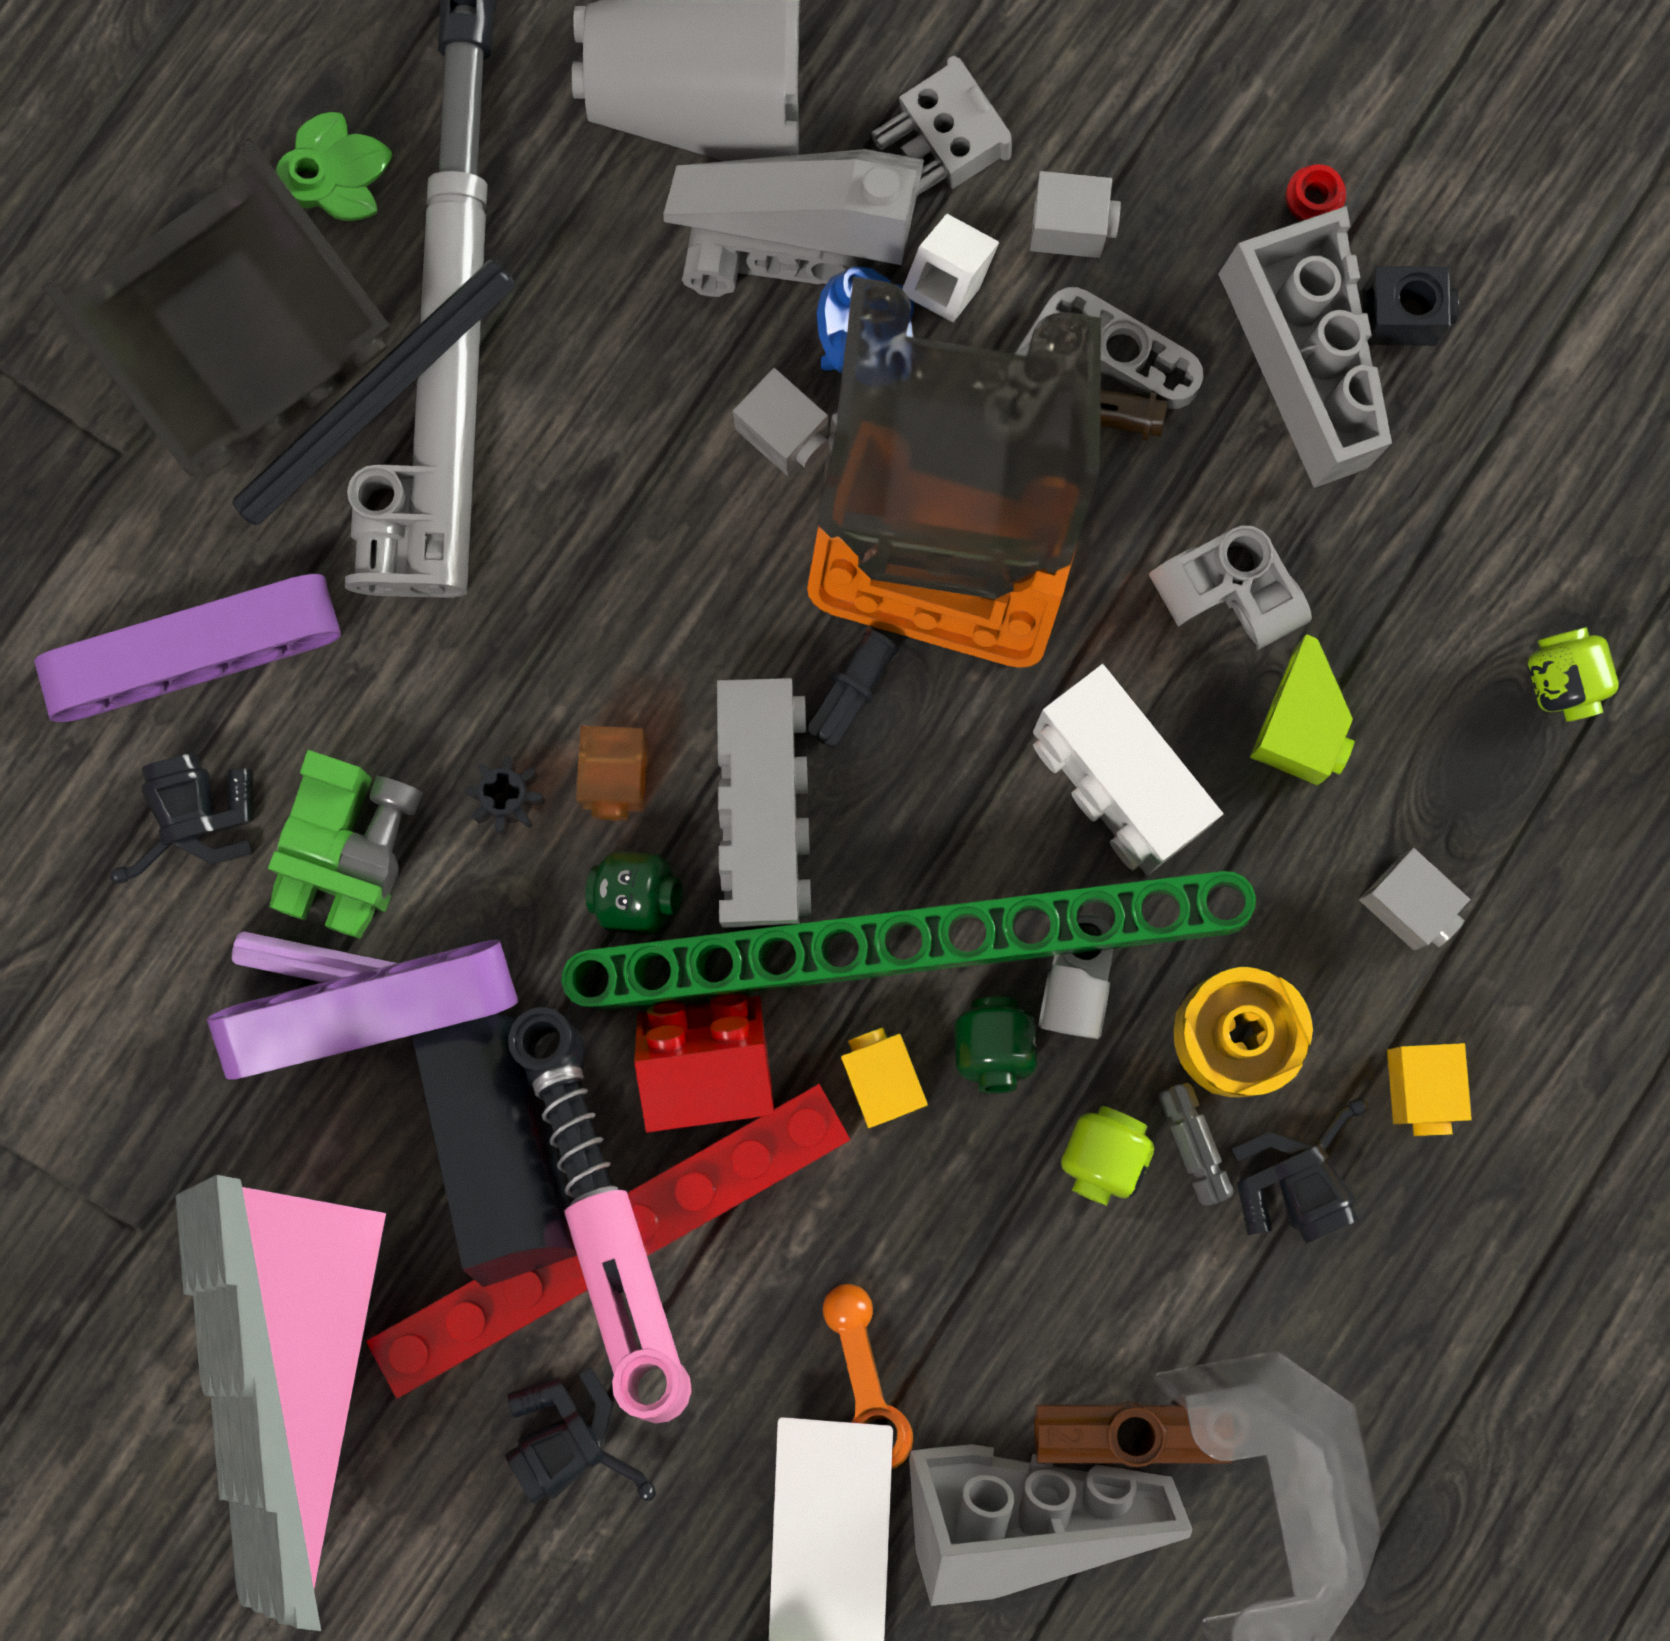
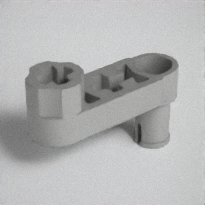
M691 227L682 281L685 286L694 289L697 293L710 297H720L726 293L734 292L738 273L812 284H827L832 276L854 266L857 267L859 257Z

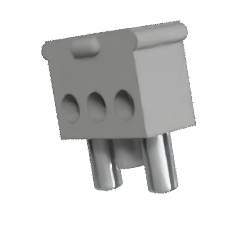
M956 56L949 57L946 67L899 97L901 113L872 131L873 141L881 150L911 131L915 133L916 138L900 147L902 154L906 157L922 159L929 154L933 160L922 169L917 196L944 178L950 187L954 189L1000 158L1004 161L1011 158L1012 138L1010 131L961 59ZM927 106H932V107H933V108H930V109H924V108L927 107ZM949 130V132L941 133L940 131ZM959 153H964V154H966V155L963 156V157H957V156H955V155H957V154H959Z

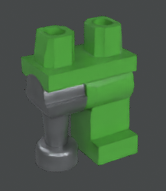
M307 750L300 771L303 779L291 814L282 830L277 852L274 851L268 866L269 870L277 874L270 907L278 912L306 920L317 890L334 895L335 899L325 926L334 931L360 939L372 920L375 909L382 912L387 910L392 896L389 893L396 877H398L399 866L395 855L392 853L401 816L402 814L413 815L416 812L423 792L402 782L376 776L370 792V799L379 806L364 835L352 832L372 778L361 767Z

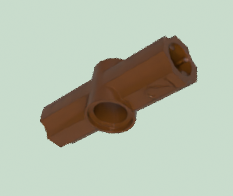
M1132 1401L1121 1402L1116 1405L1035 1404L1034 1440L1036 1462L1123 1463L1137 1468L1148 1466L1151 1463H1232L1234 1425L1231 1407L1229 1405H1142ZM1132 1417L1144 1418L1149 1428L1148 1439L1144 1445L1135 1450L1122 1449L1117 1441V1432L1121 1423Z

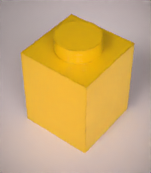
M880 1028L848 1041L852 1052L841 1056V1060L868 1129L928 1105L901 1034L887 1038L884 1028Z
M1465 1043L1403 1046L1387 1049L1393 1124H1413V1136L1452 1134L1451 1121L1472 1120Z

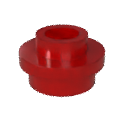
M1321 164L1306 166L1298 170L1291 177L1285 193L1286 204L1295 218L1304 221L1342 208L1346 201V187L1340 175L1333 168ZM1310 190L1320 192L1324 197V203L1315 204L1306 199L1305 192Z

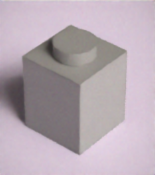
M1040 171L1035 193L1030 251L1101 258L1106 237H1117L1121 201L1110 200L1112 178Z
M775 368L732 411L735 430L787 476L799 464L804 468L812 465L824 452L829 443V440L825 438L828 435V415Z
M1415 848L1401 854L1359 899L1362 904L1413 951L1428 946L1431 942L1438 948L1446 943L1464 923V920L1458 913L1471 900Z

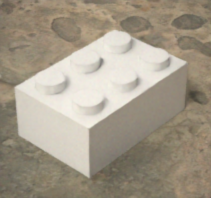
M1103 664L1042 710L1033 730V734L1038 739L1033 744L1035 751L1052 772L1057 773L1061 769L1076 786V789L1071 794L1077 805L1093 822L1098 818L1104 821L1116 836L1110 841L1112 848L1131 870L1139 866L1148 876L1223 815V812Z

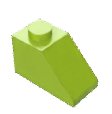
M1306 634L1294 647L1250 758L1318 786L1331 775V772L1341 774L1351 755L1354 740L1346 737L1353 718L1317 638Z

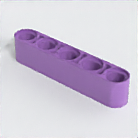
M308 574L289 578L59 647L37 656L34 663L49 719L54 722H68L91 717L320 648L338 640L341 637V632L325 576Z
M489 940L244 1002L220 1010L210 1015L206 1020L225 1078L229 1080L248 1077L486 1017L514 1006L518 1003V998L500 940Z

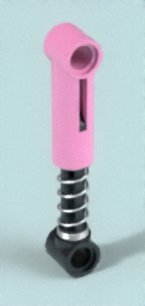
M546 1007L529 1009L521 1014L511 1026L508 1036L509 1050L515 1061L524 1068L529 1085L533 1086L534 1091H536L535 1095L545 1102L546 1109L542 1117L543 1120L552 1125L554 1132L550 1138V1144L559 1148L561 1155L557 1167L567 1174L569 1183L565 1188V1193L573 1197L574 1200L564 1212L614 1374L612 1380L613 1395L619 1406L631 1416L652 1423L669 1422L679 1416L688 1405L691 1395L690 1377L684 1366L680 1364L627 1191L618 1190V1187L611 1186L606 1168L611 1163L603 1162L598 1145L602 1142L603 1138H596L590 1120L594 1118L595 1113H588L583 1097L588 1089L580 1088L583 1085L582 1080L584 1078L582 1070L584 1069L583 1061L586 1055L585 1042L579 1031L556 1010ZM559 1033L560 1043L554 1054L543 1059L535 1058V1048L539 1040L547 1034ZM623 1292H625L626 1298L631 1310V1314L639 1336L642 1350H639L638 1343L622 1295ZM660 1368L666 1376V1391L660 1400L653 1404L645 1405L638 1394L640 1379L651 1369Z

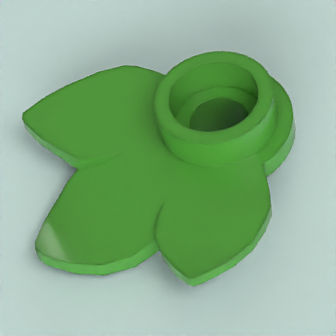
M338 112L323 113L308 120L299 128L296 135L295 149L286 153L277 164L276 183L280 192L292 204L298 207L313 208L320 206L333 218L343 221L365 219L377 214L376 202L367 186L385 172L392 160V151L373 137L362 134L348 135L347 124L343 114ZM308 171L316 174V176L311 179H304L297 175V172Z

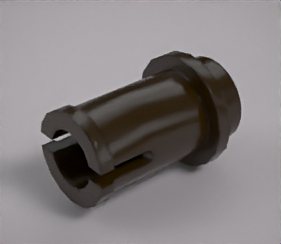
M1096 387L1093 400L1094 406L1117 411L1092 407L1089 426H1101L1143 434L1142 440L1148 441L1149 435L1161 437L1168 401L1156 399L1157 393L1151 392L1150 398L1107 391Z

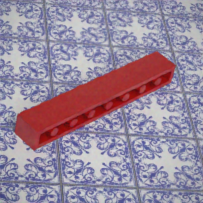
M820 1084L774 1109V1115L762 1116L628 1192L627 1195L647 1257L851 1141ZM578 1256L486 1287H482L473 1280L367 1340L366 1342L396 1399L588 1291Z

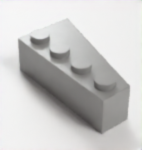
M792 678L717 680L718 764L722 770V778L719 779L718 811L720 829H723V841H720L719 874L721 877V889L724 891L725 900H719V923L725 933L800 924L799 917H811L810 879L798 880V855H810L809 818H797L796 794H808L807 756L795 757L794 733H806L805 696H793Z

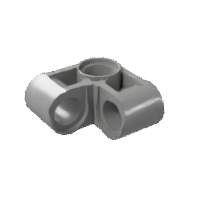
M1243 525L1233 528L1198 548L1194 547L1176 555L1149 573L1152 582L1178 627L1214 605L1226 602L1229 609L1233 608L1248 636L1257 645V650L1311 622L1312 619L1310 607L1302 590L1289 575L1270 538L1264 531L1254 526ZM1237 546L1246 549L1252 555L1254 561L1253 571L1241 572L1233 568L1227 558V548Z
M1080 913L1078 916L1079 927H1092L1100 935L1106 934L1111 929L1107 922L1095 914ZM1113 949L1102 950L1097 957L1091 960H1081L1073 954L1054 956L1052 970L1048 971L1038 1024L1041 1029L1092 1039L1101 1037L1110 989L1108 978Z

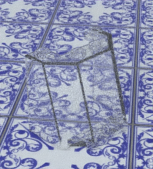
M1278 1351L1155 1373L1156 1387L1187 1409L1192 1437L1197 1446L1208 1456L1221 1461H1234L1261 1455L1267 1456L1294 1593L1293 1596L1253 1603L1241 1612L1204 1618L1201 1620L1204 1635L1209 1641H1329L1366 1584L1381 1536L1355 1405Z

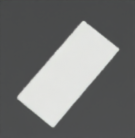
M784 1417L778 1420L769 1641H884L893 1428L891 1426Z

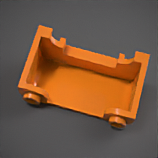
M856 422L818 526L807 586L808 596L813 604L822 611L837 617L1006 666L1023 668L1039 663L1044 656L1062 600L1092 490L1061 480L1040 481L1031 486L1026 495L1024 505L916 475L908 472L911 460L910 450L904 441L890 431Z

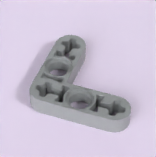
M1067 287L1057 291L1050 298L987 397L982 413V427L986 436L1001 446H1016L1025 442L1037 427L1079 359L1143 397L1150 398L1151 392L1157 393L1156 399L1168 401L1167 409H1180L1192 402L1203 381V367L1199 359L1190 351L1084 289ZM1073 307L1079 308L1083 311L1081 322L1085 326L1079 323L1073 324L1066 334L1062 346L1054 339L1059 331L1063 316L1058 310L1069 313ZM1125 334L1131 336L1137 342L1140 354L1135 360L1130 362L1116 361L1109 355L1106 349V342L1115 335ZM1150 350L1158 354L1154 363L1156 368L1151 366L1147 377H1144L1139 372L1144 368ZM1035 353L1047 354L1055 360L1058 370L1057 374L1047 381L1034 380L1026 374L1024 361ZM1175 367H1178L1186 372L1183 378L1185 385L1178 384L1172 391L1164 386L1166 376L1163 372L1170 374L1174 371ZM1011 382H1014L1017 386L1009 385V384H1010ZM1018 389H1021L1028 395L1022 404L1019 415L1023 425L1012 422L1008 428L1001 427L998 424L1000 413L995 409L1008 410L1017 397ZM1033 397L1041 398V400L1037 402Z

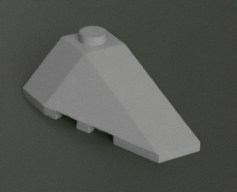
M860 149L677 165L663 214L664 222L902 265L924 160Z
M974 1444L911 1450L909 1463L915 1549L931 1606L999 1598L1190 1538L1193 1530L1173 1478L1170 1476L1103 1465H1095L1089 1472L1052 1466L1053 1463H1037L1035 1454H1032L1030 1462L993 1456V1447Z

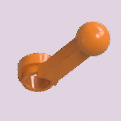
M853 1284L839 1285L827 1294L823 1303V1316L827 1325L833 1331L840 1334L856 1401L855 1417L851 1423L869 1424L875 1419H887L894 1423L897 1429V1440L892 1448L891 1470H893L908 1458L913 1446V1431L906 1417L898 1409L887 1405L883 1399L866 1329L873 1315V1305L869 1295L859 1286Z

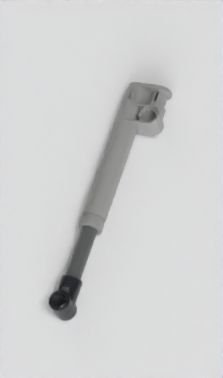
M440 0L438 51L441 55L445 56L439 173L428 177V207L426 209L420 324L483 266L486 222L484 211L486 210L487 183L484 179L477 176L483 60H486L491 55L493 13L496 11L498 0ZM481 319L417 378L413 466H366L357 471L349 482L347 493L348 500L352 506L351 538L357 541L355 574L345 576V589L374 596L439 598L461 597L467 594ZM381 489L394 491L393 501L388 507L379 511L367 509V501L374 492Z

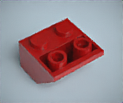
M742 993L722 995L712 998L710 1003L685 1006L677 1001L662 1002L651 1006L647 1012L637 1013L634 1063L646 1133L774 1115L772 1083L760 996L747 997Z

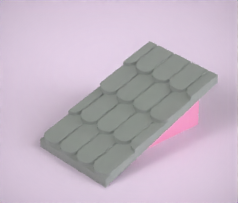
M215 1175L175 1196L183 1294L193 1296L200 1383L204 1395L211 1397L219 1500L229 1501L237 1595L243 1607L252 1608L256 1613H264L266 1618L277 1619L279 1624L291 1625L298 1629L321 1631L314 1587L386 1213L242 1187L241 1179Z

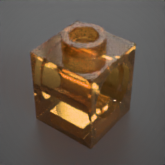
M581 726L576 800L583 809H592V818L622 821L628 820L629 811H644L648 738L643 728Z

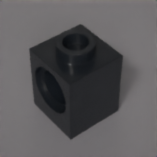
M1376 266L1363 287V313L1368 314L1372 335L1368 339V345L1436 346L1450 325L1456 323L1459 310V295L1456 288H1450L1449 267ZM1411 298L1421 304L1424 315L1410 314L1402 307L1400 299Z

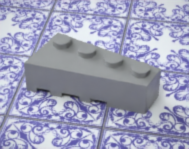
M1347 206L1238 243L1219 272L1220 279L1314 488L1368 469L1392 444L1378 367H1373L1371 362L1368 339L1372 335L1368 314H1362L1357 282L1360 279L1357 257L1356 255H1351L1347 231L1351 227Z

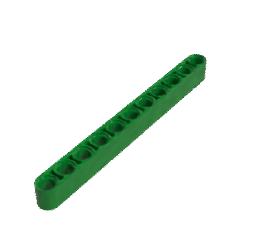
M1219 871L592 949L576 953L567 961L562 971L561 983L564 993L572 1002L587 1008L611 1010L670 1001L702 999L722 995L1229 935L1240 931L1248 924L1255 909L1256 895L1252 885L1245 877L1235 872ZM1230 887L1241 895L1244 903L1243 912L1234 919L1221 920L1213 916L1209 911L1206 903L1208 895L1216 888ZM1166 895L1172 898L1177 903L1180 911L1177 921L1165 928H1155L1149 925L1143 918L1142 907L1150 897ZM1094 902L1109 906L1115 915V922L1112 928L1106 934L1100 936H1091L1083 932L1078 925V916L1081 910ZM1031 910L1046 914L1051 922L1047 937L1035 944H1027L1020 941L1015 933V924L1018 918L1023 913ZM975 918L984 923L986 938L978 949L970 952L960 951L954 946L952 940L953 930L961 920ZM914 926L920 930L922 935V946L919 952L914 957L906 960L895 958L890 949V939L893 933L901 927ZM844 933L853 934L859 944V952L855 961L845 967H835L830 962L828 956V947L831 941L836 936ZM781 941H789L794 946L796 952L795 963L788 972L781 975H773L767 966V954L774 944ZM727 949L733 959V969L726 979L714 983L707 977L705 971L706 961L714 951ZM664 956L670 964V978L662 988L651 990L645 981V969L651 960ZM603 964L609 975L608 986L602 994L592 998L585 990L584 977L591 967Z

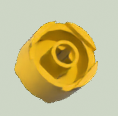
M1237 967L1225 970L1204 980L1189 992L1175 1015L1174 1044L1183 1068L1200 1086L1213 1094L1237 1098L1249 1097L1275 1091L1289 1083L1297 1075L1306 1058L1309 1044H1311L1313 1026L1309 1009L1303 997L1292 984L1267 971L1251 967ZM1234 1017L1240 1025L1250 1023L1254 1029V1034L1246 1039L1249 1049H1247L1243 1042L1233 1043L1229 1032L1236 1028Z

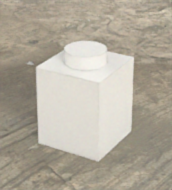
M946 214L919 246L901 295L954 322L979 291L999 241Z

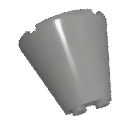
M599 0L589 3L587 6H575L574 37L576 43H583V61H573L572 64L573 98L585 99L587 119L590 122L722 161L798 155V58L801 0Z

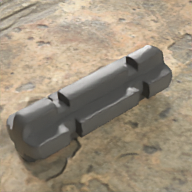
M1180 1083L1159 1093V1101L1165 1116L1172 1117L1174 1125L1170 1126L1188 1174L1194 1173L1196 1181L1192 1182L1199 1202L1202 1205L1211 1206L1229 1199L1233 1196V1188L1226 1171H1220L1218 1164L1222 1160L1204 1115H1198L1195 1107L1199 1106V1102L1192 1085Z

